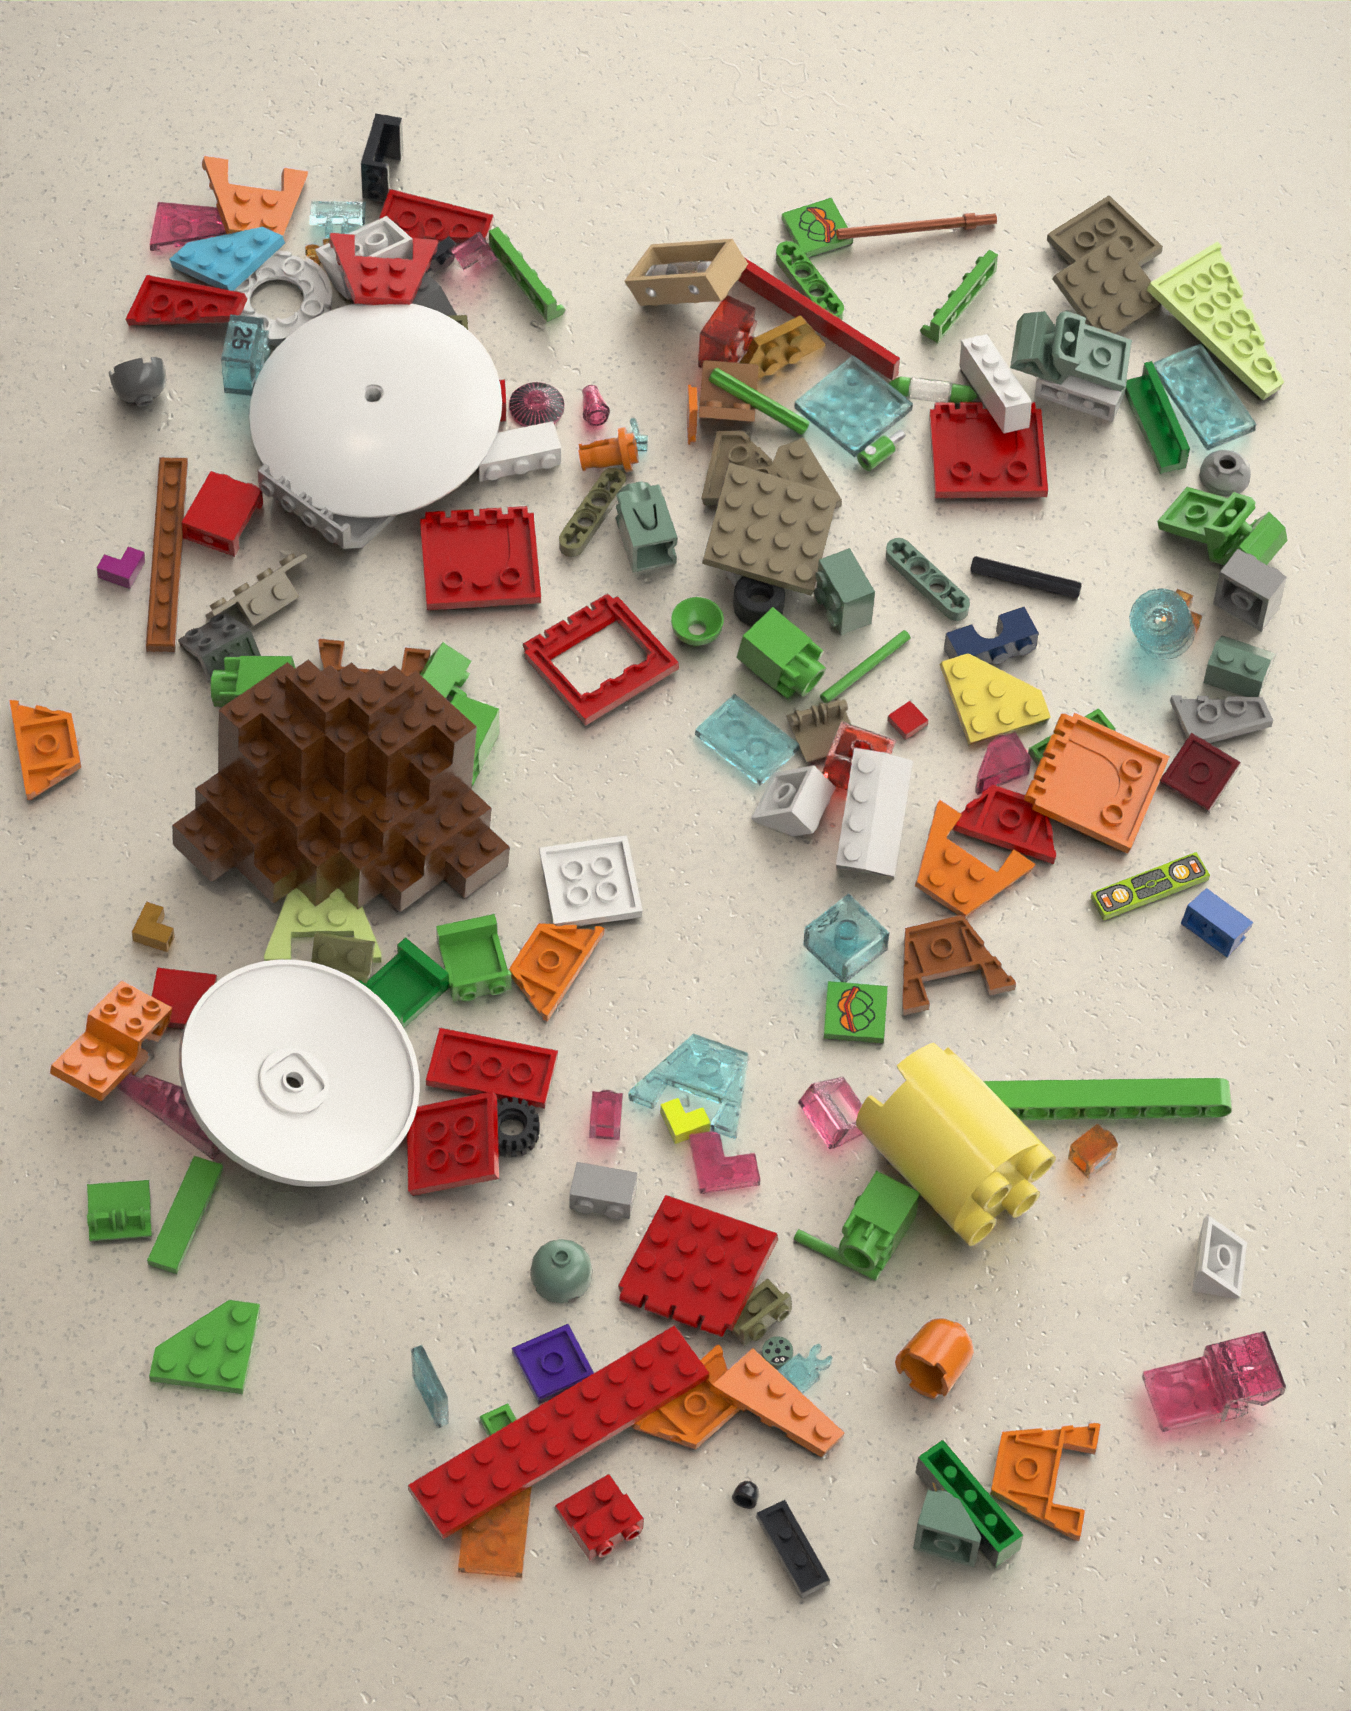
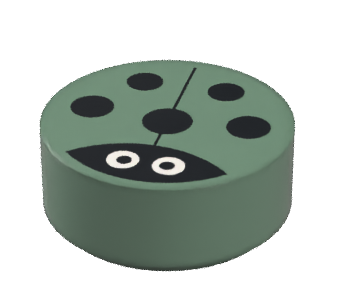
M771 1337L763 1344L762 1357L776 1370L786 1368L793 1359V1346L784 1337Z

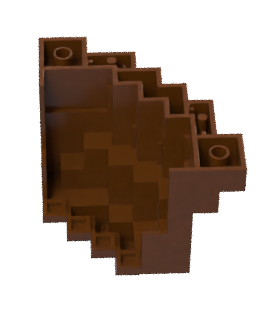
M309 659L296 668L287 662L220 708L218 720V773L195 788V809L172 825L173 846L210 882H213L232 867H235L273 904L297 888L316 907L329 898L331 893L339 889L345 894V898L357 909L381 894L401 912L444 880L465 899L508 867L510 846L490 829L492 808L472 790L477 727L417 671L407 677L395 665L380 675L374 668L364 674L352 662L340 671L335 670L331 665L320 671Z

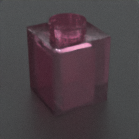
M612 1090L592 1091L589 1138L620 1140L623 1093H616Z

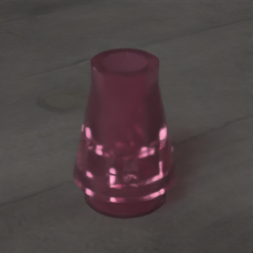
M588 385L582 390L583 418L592 426H600L608 420L610 409L601 396L596 385Z

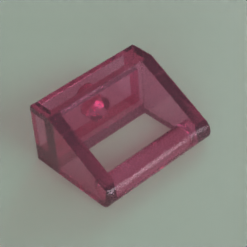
M844 1077L811 1083L798 1101V1104L829 1149L840 1147L863 1135L856 1127V1122L849 1124L830 1096V1094L839 1090L854 1114L858 1115L862 1102Z

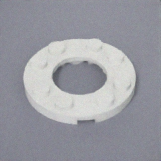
M278 250L234 290L245 293L248 300L238 322L228 323L234 330L235 326L240 327L245 335L249 334L247 328H250L252 335L246 338L250 341L264 345L279 346L296 329L310 320L331 311L332 288L329 278L324 270L313 260L307 257L302 259L293 256L289 251ZM276 279L290 281L299 287L304 296L301 308L298 312H294V315L285 319H279L278 317L276 320H273L266 315L257 314L251 307L250 297L258 285Z

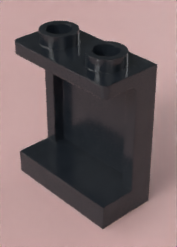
M375 113L361 160L362 198L383 202L387 198L390 189L389 165L384 163V160L387 158L401 161L403 156L402 118Z

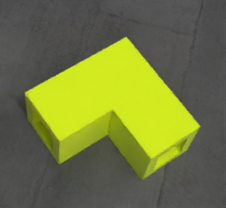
M679 1098L660 1105V1114L675 1144L710 1132L711 1122L703 1107L685 1113Z

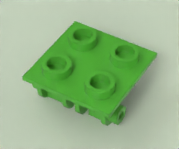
M149 1180L87 1184L89 1241L152 1237Z

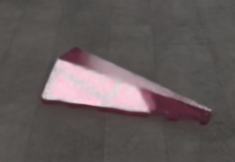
M133 1071L116 1086L120 1091L213 1161L221 1151L198 1125L190 1111L181 1086L147 1074L143 1078L132 1075Z

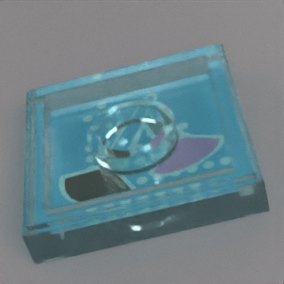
M422 1345L417 1346L411 1351L412 1377L436 1426L440 1428L449 1424L448 1396Z

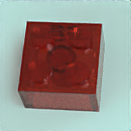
M729 295L721 301L700 332L698 367L703 368V361L705 360L740 363L742 357L748 351L751 341L755 338L754 331L757 326L755 307Z

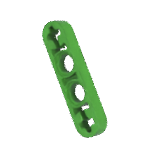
M792 241L781 242L776 248V262L797 291L825 310L828 307L830 313L843 320L844 305L802 249ZM798 270H805L809 272L810 275L808 277L801 278L798 277L795 274V272H797ZM820 289L824 294L815 297L810 294V291Z

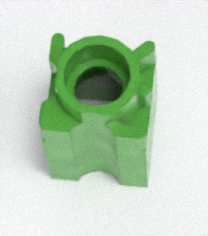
M774 607L743 635L736 656L738 660L787 699L795 692L802 697L806 696L819 683L827 669L818 661L824 650Z
M292 656L225 657V670H214L211 677V699L214 707L225 706L287 662L296 668Z
M456 693L451 704L477 727L473 786L500 734L499 708Z
M876 1171L862 1195L857 1196L854 1203L855 1206L842 1227L844 1237L839 1244L841 1257L849 1265L861 1271H872L874 1267L883 1271L916 1217L920 1193Z

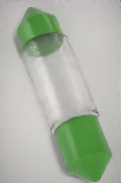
M900 376L888 384L897 396H905L909 399L959 404L960 402H972L977 398L976 393L970 386L954 384L950 381Z

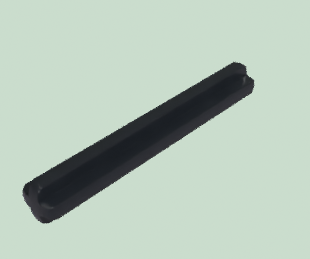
M974 556L970 567L973 573L1074 598L1079 597L1082 589L1080 581L979 556Z

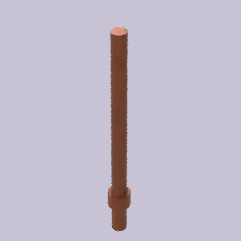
M965 213L962 217L836 229V236L838 240L953 228L970 230L976 229L977 226L997 224L996 213L983 215Z

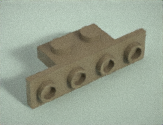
M294 553L279 561L282 566L273 572L271 568H268L256 576L258 582L252 586H249L246 582L233 590L235 594L233 598L226 601L222 597L209 605L212 611L205 615L206 618L209 620L233 604H236L250 628L300 597L285 572L308 557L305 553L298 557Z

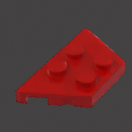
M993 784L983 791L979 798L973 799L966 805L965 810L961 812L960 819L952 829L953 831L1010 850L1014 849L1019 853L1054 864L1057 854L1056 850H1054L1053 830L1049 817L1032 810L1033 804L1024 799L1025 795Z

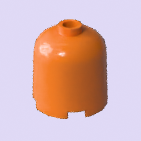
M944 1318L932 1319L923 1325L898 1353L895 1365L899 1374L904 1371L912 1380L909 1386L921 1395L935 1399L938 1394L945 1397L970 1364L974 1354V1346L966 1329L961 1324Z

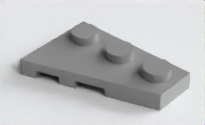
M1171 695L1170 703L1186 738L1192 732L1208 743H1213L1269 728L1273 724V718L1263 697L1228 696L1226 699H1209L1208 696H1197V699H1182L1180 695Z

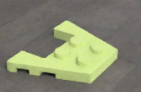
M295 888L289 892L264 954V961L291 960V938L314 937L315 933L318 932L337 936H354L357 939L375 941L373 963H382L381 951L363 907L357 909L345 898V894L339 889L331 893L329 898L316 907L299 889Z

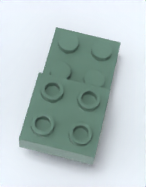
M1045 311L1023 313L1016 325L1010 368L1059 385L1069 375L1121 392L1126 387L1132 340L1085 324L1086 317L1068 311L1059 313L1056 319V326Z

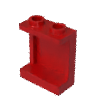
M210 471L181 522L183 539L235 557L240 549L239 537L255 509H261L264 504L263 492L252 483H244L233 479L227 474Z

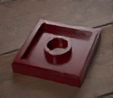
M1191 732L1161 777L1160 783L1210 813L1240 768L1241 762Z

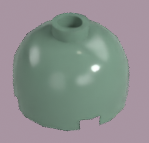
M565 1239L552 1240L542 1245L535 1253L530 1269L531 1281L536 1287L537 1293L548 1301L556 1303H567L569 1299L583 1296L591 1285L593 1274L590 1257L585 1249L576 1242Z

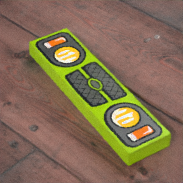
M1194 852L1093 891L1090 898L1103 921L1206 882L1209 880L1210 874L1198 853Z

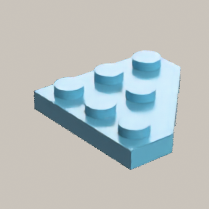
M259 227L188 242L169 260L173 268L216 288L234 291L279 250L285 242L282 235L265 227Z

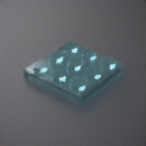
M854 355L794 403V409L853 457H856L911 412L913 408L911 401Z

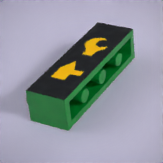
M941 1440L918 1456L915 1473L931 1491L943 1490L961 1501L981 1535L979 1549L995 1568L1020 1551L1024 1536L944 1440Z

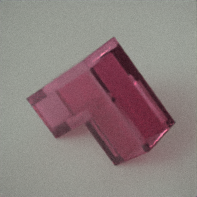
M480 232L451 250L463 270H466L476 262H479L484 269L497 260Z

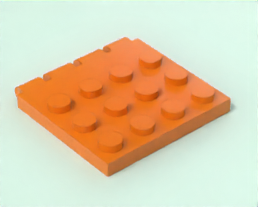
M1075 712L1073 716L1061 714L1053 730L1054 734L1051 735L1043 753L1044 757L1041 758L1033 776L1035 780L1031 781L1024 799L1033 804L1032 810L1128 854L1170 756Z

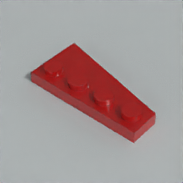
M389 189L379 217L381 219L387 216L412 239H431L441 242L449 236L455 243H487L489 231L494 223L493 214Z
M146 275L125 320L128 326L238 322L248 299L245 293Z

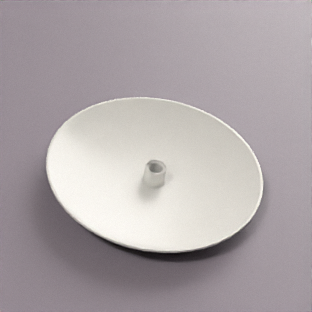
M352 304L326 312L310 320L286 337L273 351L260 371L253 389L249 414L250 430L258 456L263 465L267 464L269 466L270 475L276 480L282 476L285 477V482L287 480L290 481L291 491L298 496L303 491L306 493V496H311L314 508L322 510L326 507L328 512L331 511L333 514L348 517H387L414 511L443 498L474 473L487 456L498 432L502 412V395L498 374L489 354L472 333L452 318L416 304Z

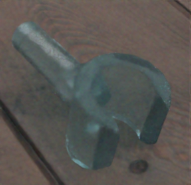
M631 418L630 425L632 433L635 435L638 451L647 452L648 435L640 434L636 418Z

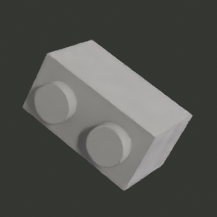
M577 1162L570 1190L569 1208L583 1214L593 1212L605 1214L612 1219H630L637 1188V1172Z

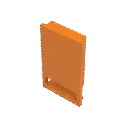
M688 385L687 399L688 445L691 442H696L697 387H691V385Z

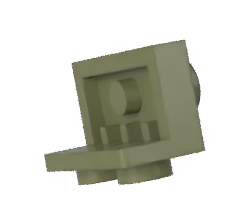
M767 1278L753 1289L731 1333L744 1346L752 1340L757 1341L761 1339L771 1325L775 1322L780 1323L789 1316L792 1310L791 1295L788 1292L782 1294Z

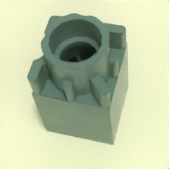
M639 481L622 487L616 494L619 504L616 505L618 515L615 519L632 573L677 563L674 547L677 545L678 537L660 485L651 486L647 482Z

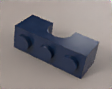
M1021 607L998 615L997 637L984 638L976 632L971 624L947 632L944 650L949 659L969 653L990 665L1000 664L1008 658L1017 655H1027L1037 648L1039 632L1026 608Z

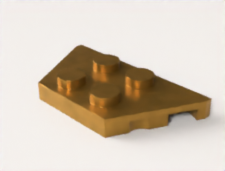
M800 315L753 338L747 353L742 357L740 363L757 364L759 366V379L765 375H772L778 369L788 364L798 362L802 357L824 347L825 342Z

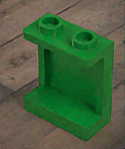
M405 937L397 944V954L375 973L367 983H363L361 980L358 982L376 994L390 1008L405 1029L449 989V973Z

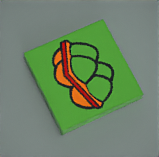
M832 197L782 213L781 219L793 242L802 249L808 258L853 244V238L837 239L836 229L848 228Z
M828 981L823 1039L884 1044L888 986Z

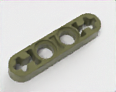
M615 467L608 468L602 472L560 533L559 550L562 554L568 557H576L584 551L618 501L616 494L622 487L626 486V475L621 469ZM614 479L618 480V482H614L611 485L610 491H608V482H612ZM604 498L607 503L604 506H595L592 500ZM582 518H590L593 524L584 527L578 521ZM575 533H577V543L573 542L571 545H567V542H572L575 538Z

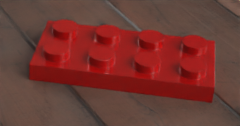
M439 1028L426 1077V1086L472 1095L493 1091L497 1096V1100L507 1098L508 1102H512L513 1097L518 1098V1104H521L524 1099L528 1101V1106L533 1105V1107L545 1109L558 1059V1050Z

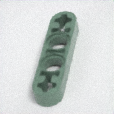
M894 538L887 543L885 556L888 563L946 617L959 621L968 616L970 608L968 596L909 541L903 538ZM918 565L922 566L926 571L923 574L917 575L912 573L910 569ZM938 583L943 585L945 590L936 593L930 589V586Z

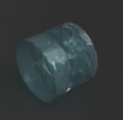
M1163 588L1149 590L1139 596L1132 605L1129 615L1130 627L1145 653L1161 660L1173 659L1185 653L1192 645L1196 633L1195 622L1183 597L1176 592ZM1163 616H1165V618H1166V621H1165V622H1164V621H1160L1158 624L1156 623V621H1155L1156 619H1160V620H1161V619L1163 618Z

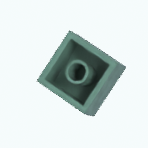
M848 548L819 559L818 572L815 573L817 585L814 589V595L820 605L823 604L827 610L826 614L831 626H836L840 635L872 624L875 590L851 549Z

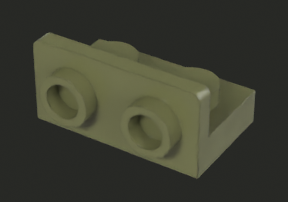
M316 932L311 962L330 967L357 981L361 980L363 983H367L372 973L375 941Z

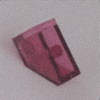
M1016 732L1008 735H999L989 742L977 774L975 786L977 795L981 794L992 784L1001 786L1029 774L1032 758Z

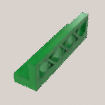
M1145 362L1142 376L1127 379L1126 397L1159 473L1163 474L1184 469L1187 467L1190 452L1189 444L1153 362Z

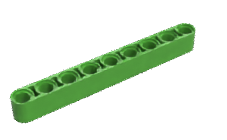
M1224 1078L983 1081L1020 1120L1217 1118L1227 1116L1232 1112L1230 1084Z

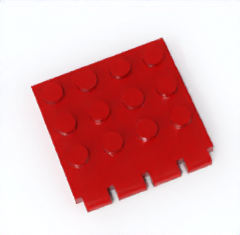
M954 402L934 403V409H930L929 421L935 498H1027L1048 496L1041 408H1036L1035 402L1031 404L1029 428L1008 433L1002 432L988 409H983L982 402H960L959 409H955Z
M527 506L507 507L508 514H502V507L479 509V516H474L473 509L451 510L450 518H446L445 511L425 512V519H420L427 610L541 603L534 512L528 513Z
M665 1195L618 1285L621 1292L619 1301L637 1308H641L644 1301H646L644 1310L665 1318H669L674 1310V1321L697 1328L702 1320V1331L722 1337L726 1329L733 1331L779 1240L778 1234Z

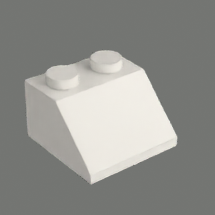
M814 765L775 772L751 819L756 823L793 837L814 833L819 826V821L825 808L830 804V798L836 787Z

